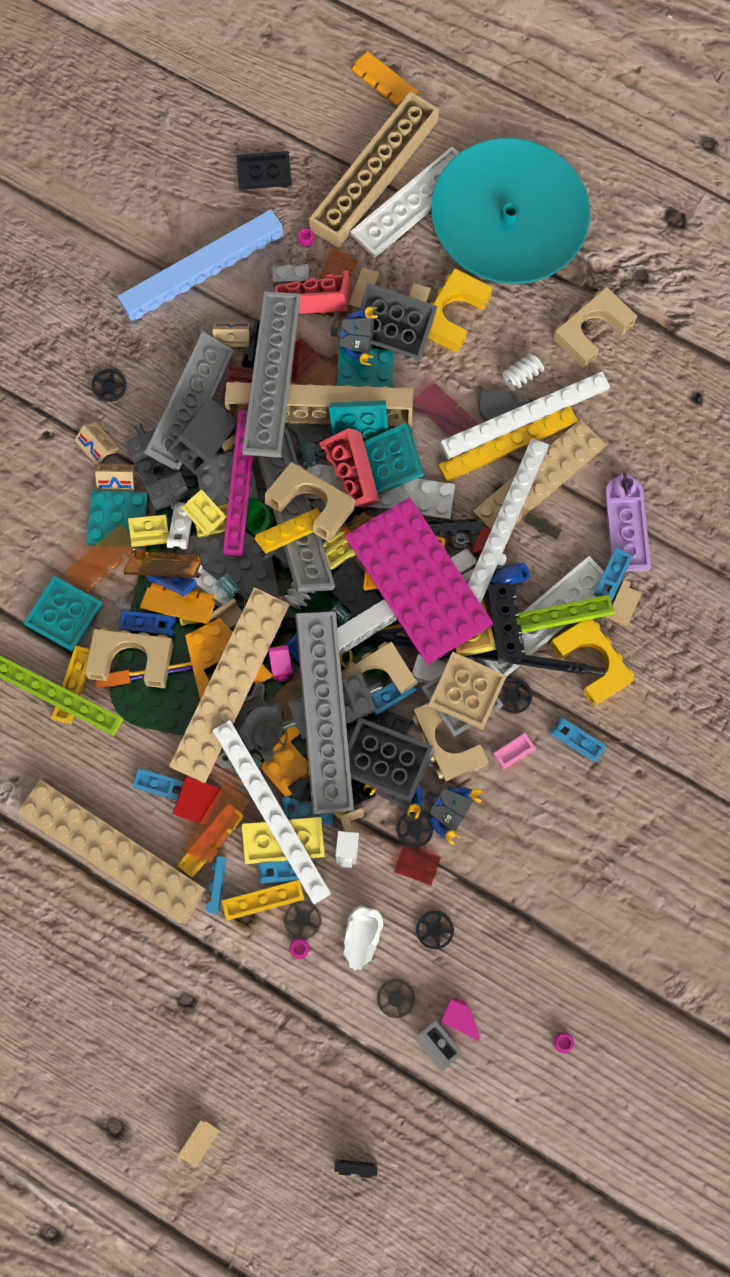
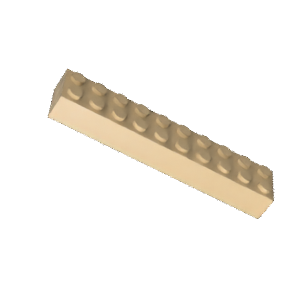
M410 91L309 218L310 230L339 249L350 235V231L357 226L437 124L439 109Z
M226 382V411L233 414L236 420H238L239 410L248 411L252 383ZM290 383L286 423L331 425L329 403L386 400L388 426L397 427L408 423L412 427L413 388L296 385Z
M254 587L169 767L206 783L222 749L213 730L229 720L234 724L286 614L289 603Z
M41 779L17 812L182 924L187 922L207 892L205 888Z

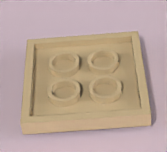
M452 652L428 706L483 730L507 675Z

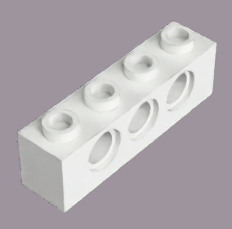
M338 831L336 863H340V867L352 868V865H356L359 833Z

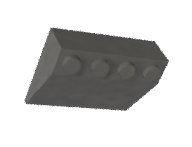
M368 283L360 309L377 307V309L373 310V315L378 317L374 318L372 344L422 360L438 306Z
M359 718L348 744L351 779L411 802L435 751L434 747Z

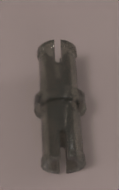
M530 512L524 520V523L534 527L539 533L543 532L555 540L559 538L562 529L548 523L547 519L543 520Z

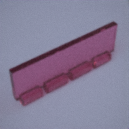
M436 384L432 387L427 386L413 400V403L450 437L479 425L474 419L467 422L471 416L461 407L454 410L458 404L448 395L441 398L445 392Z

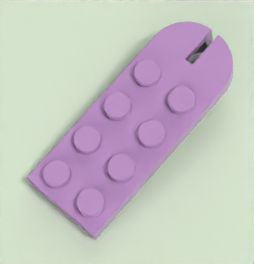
M627 473L624 477L625 490H623L621 485L623 474H620L609 482L605 490L610 555L612 556L615 548H618L633 555L626 571L650 570L651 562L643 488L632 475Z

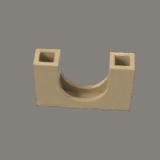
M362 267L349 302V313L360 309L368 283L378 286L379 272ZM413 283L409 297L428 303L431 288Z
M607 287L603 291H597L590 302L586 301L577 313L573 312L568 317L567 322L559 324L554 330L553 340L582 368H585L592 362L599 351L583 334L581 324L591 318L605 320L622 335L634 325L637 315Z
M292 462L265 493V504L280 513L297 495L313 494L322 499L326 507L314 521L313 533L328 542L354 511L355 499L352 496L341 492L334 485L326 483L317 475L309 473L302 466Z
M107 628L94 629L85 671L88 679L108 681L114 656L123 649L137 648L147 655L144 675L146 686L166 687L173 649L171 638L166 635L150 636L147 633L132 634L125 630L115 632Z
M392 642L381 644L377 647L378 650L376 652L365 654L361 657L362 660L360 662L349 664L344 668L345 671L341 673L343 682V679L357 673H364L369 669H381L390 675L401 694L418 684ZM359 718L349 723L354 724L359 720Z
M429 703L413 709L412 721L415 727L419 726L421 733L419 736L421 741L434 747L435 751L431 762H435L437 777L439 780L443 779L444 784L482 768L489 763L481 744L456 754L444 751L438 745L435 738V729L442 722L436 710L428 706Z

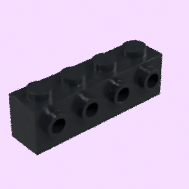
M511 582L488 585L487 592L491 620L494 623L492 627L498 664L521 662L522 655H525L524 643H520L519 636H522L521 625H517L516 618H519L518 606L514 607L513 601L517 600L516 590L512 589Z

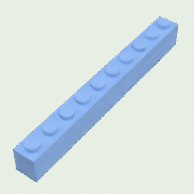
M270 209L117 296L119 303L130 321L139 319L150 310L157 309L164 302L171 301L178 294L187 292L192 286L201 284L206 278L217 275L222 269L234 265L236 261L248 257L257 249L264 248L271 241L278 240L283 235L282 224Z

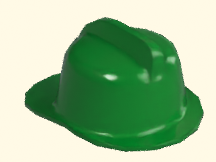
M250 498L248 500L246 528L256 535L274 527V513L260 500Z

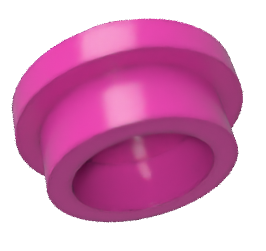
M310 229L300 230L297 235V241L300 245L310 246L314 243L315 235Z
M301 938L293 940L289 947L290 954L296 959L305 958L310 950L308 942Z
M560 1032L554 1037L553 1045L558 1052L568 1053L574 1047V1039L569 1033Z

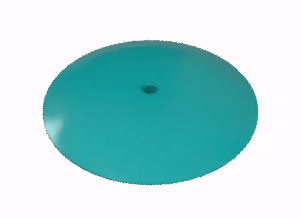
M497 138L482 141L466 148L446 165L434 187L431 215L440 243L460 266L486 280L505 284H523L547 278L560 271L573 260L581 249L588 233L590 204L581 178L574 168L559 154L541 144L525 139Z

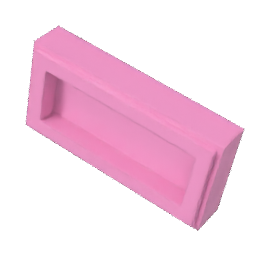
M524 732L492 754L504 770L535 750L536 747Z

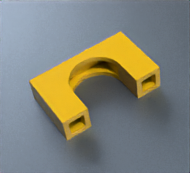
M454 269L452 274L449 273L444 282L445 286L438 290L436 301L430 303L438 307L429 339L458 353L466 340L467 330L447 320L443 314V308L452 301L460 300L483 310L491 298L493 287Z
M595 619L581 621L553 639L550 643V646L560 660L577 649L584 647L593 648L604 657L606 662L605 675L582 691L592 707L600 704L631 684L634 680L632 670L624 665L621 654L612 648L609 637L603 635L600 631L601 627Z

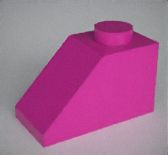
M288 646L269 648L274 680L278 679L279 682L289 680V677H293Z
M457 997L455 1000L449 999L440 1022L479 1041L480 1034L470 1008L466 1007L467 1002Z

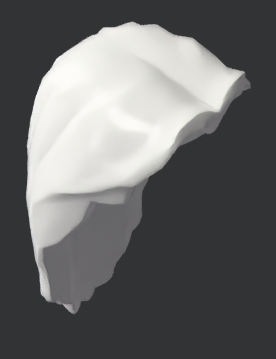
M360 905L353 909L347 919L343 954L346 960L349 961V968H353L354 971L357 969L361 970L363 965L371 961L383 928V918L378 909Z

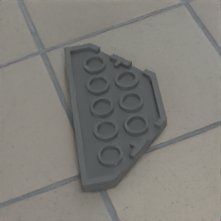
M225 532L208 535L207 537L191 536L189 537L187 549L179 547L176 550V555L190 564L195 561L199 562L206 572L247 601L254 587L280 599L272 556L264 561L260 555L264 551L255 540V537L245 532L243 556L223 554Z

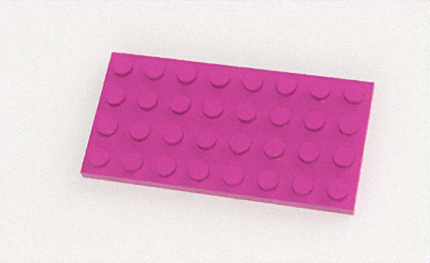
M410 497L345 535L346 541L426 665L431 664L493 626L494 623Z

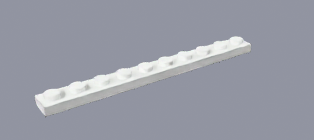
M602 371L446 438L440 442V445L447 459H450L568 406L575 405L610 389V385Z
M533 438L528 445L468 582V586L480 604L549 447V444Z
M229 720L215 728L213 732L313 904L331 895L232 722Z

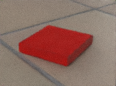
M185 776L172 815L209 827L223 789Z

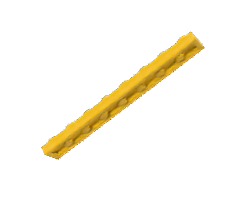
M568 406L440 463L438 468L447 483L527 447L532 438L541 441L570 428L578 420L571 407Z

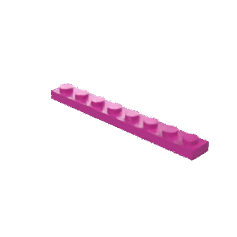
M239 410L223 549V554L243 556L253 462L252 455H243L242 452L247 410Z

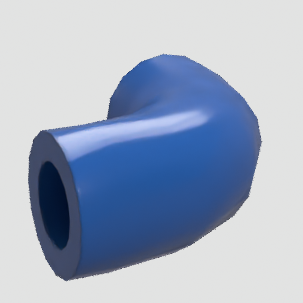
M518 563L494 572L489 585L509 582L513 585L528 581V566L525 563Z

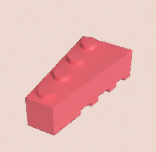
M346 270L337 276H334L332 273L327 274L326 278L316 280L313 277L304 283L295 281L276 285L274 292L301 294L299 314L342 312L348 310L352 284L349 270Z
M348 428L320 442L321 448L327 454L328 461L332 463L335 469L336 476L342 482L345 493L355 499V506L366 508L379 502L361 432Z

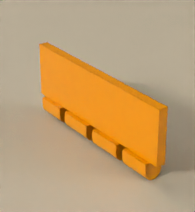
M367 51L354 62L352 71L360 78H363L370 86L376 87V90L385 98L389 97V101L397 107L410 91L415 95L418 94L417 89Z
M154 582L150 588H147L140 609L208 624L216 604L214 602L215 595L191 590L183 597Z

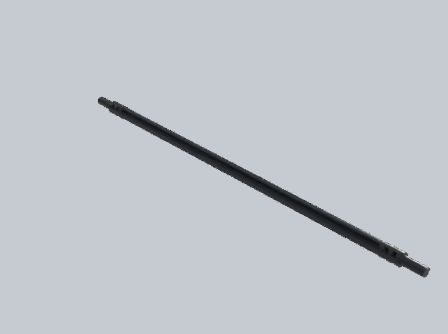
M283 618L279 628L297 631L296 620ZM377 632L364 640L380 644L392 642L394 646L416 649L409 637ZM456 648L447 654H452V652L456 653ZM496 650L465 656L497 661ZM522 655L521 662L511 663L585 675V673L605 675V668L586 666V663L531 655Z

